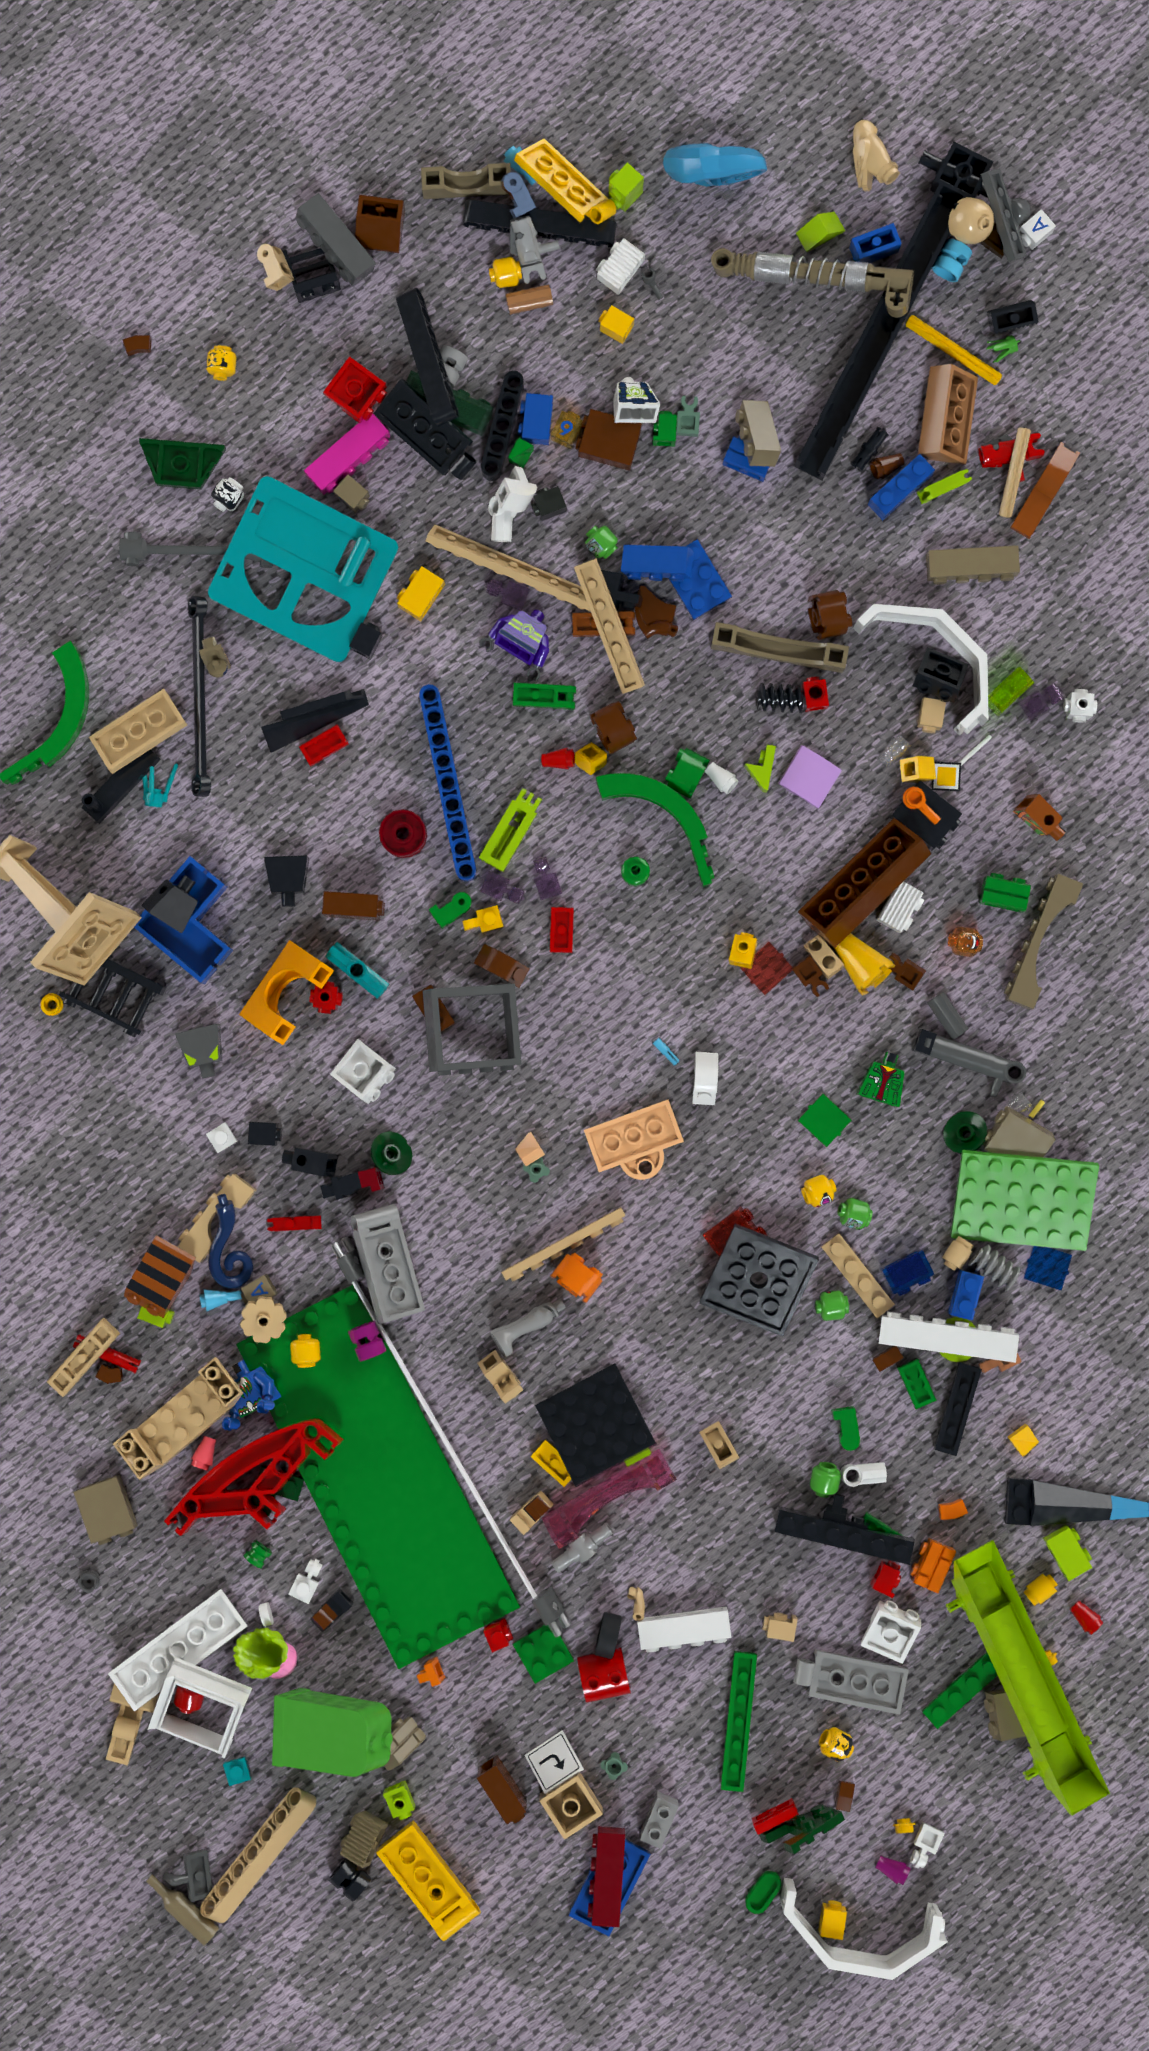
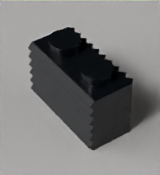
M1032 300L987 311L990 331L998 334V332L1002 333L1003 331L1006 332L1007 330L1011 331V329H1019L1020 327L1024 328V326L1039 322L1036 304Z

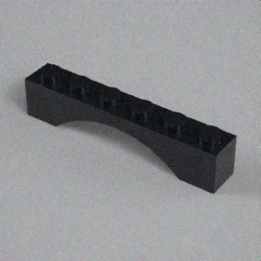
M782 1506L779 1509L775 1527L776 1533L908 1565L911 1562L915 1543L914 1538L850 1526Z

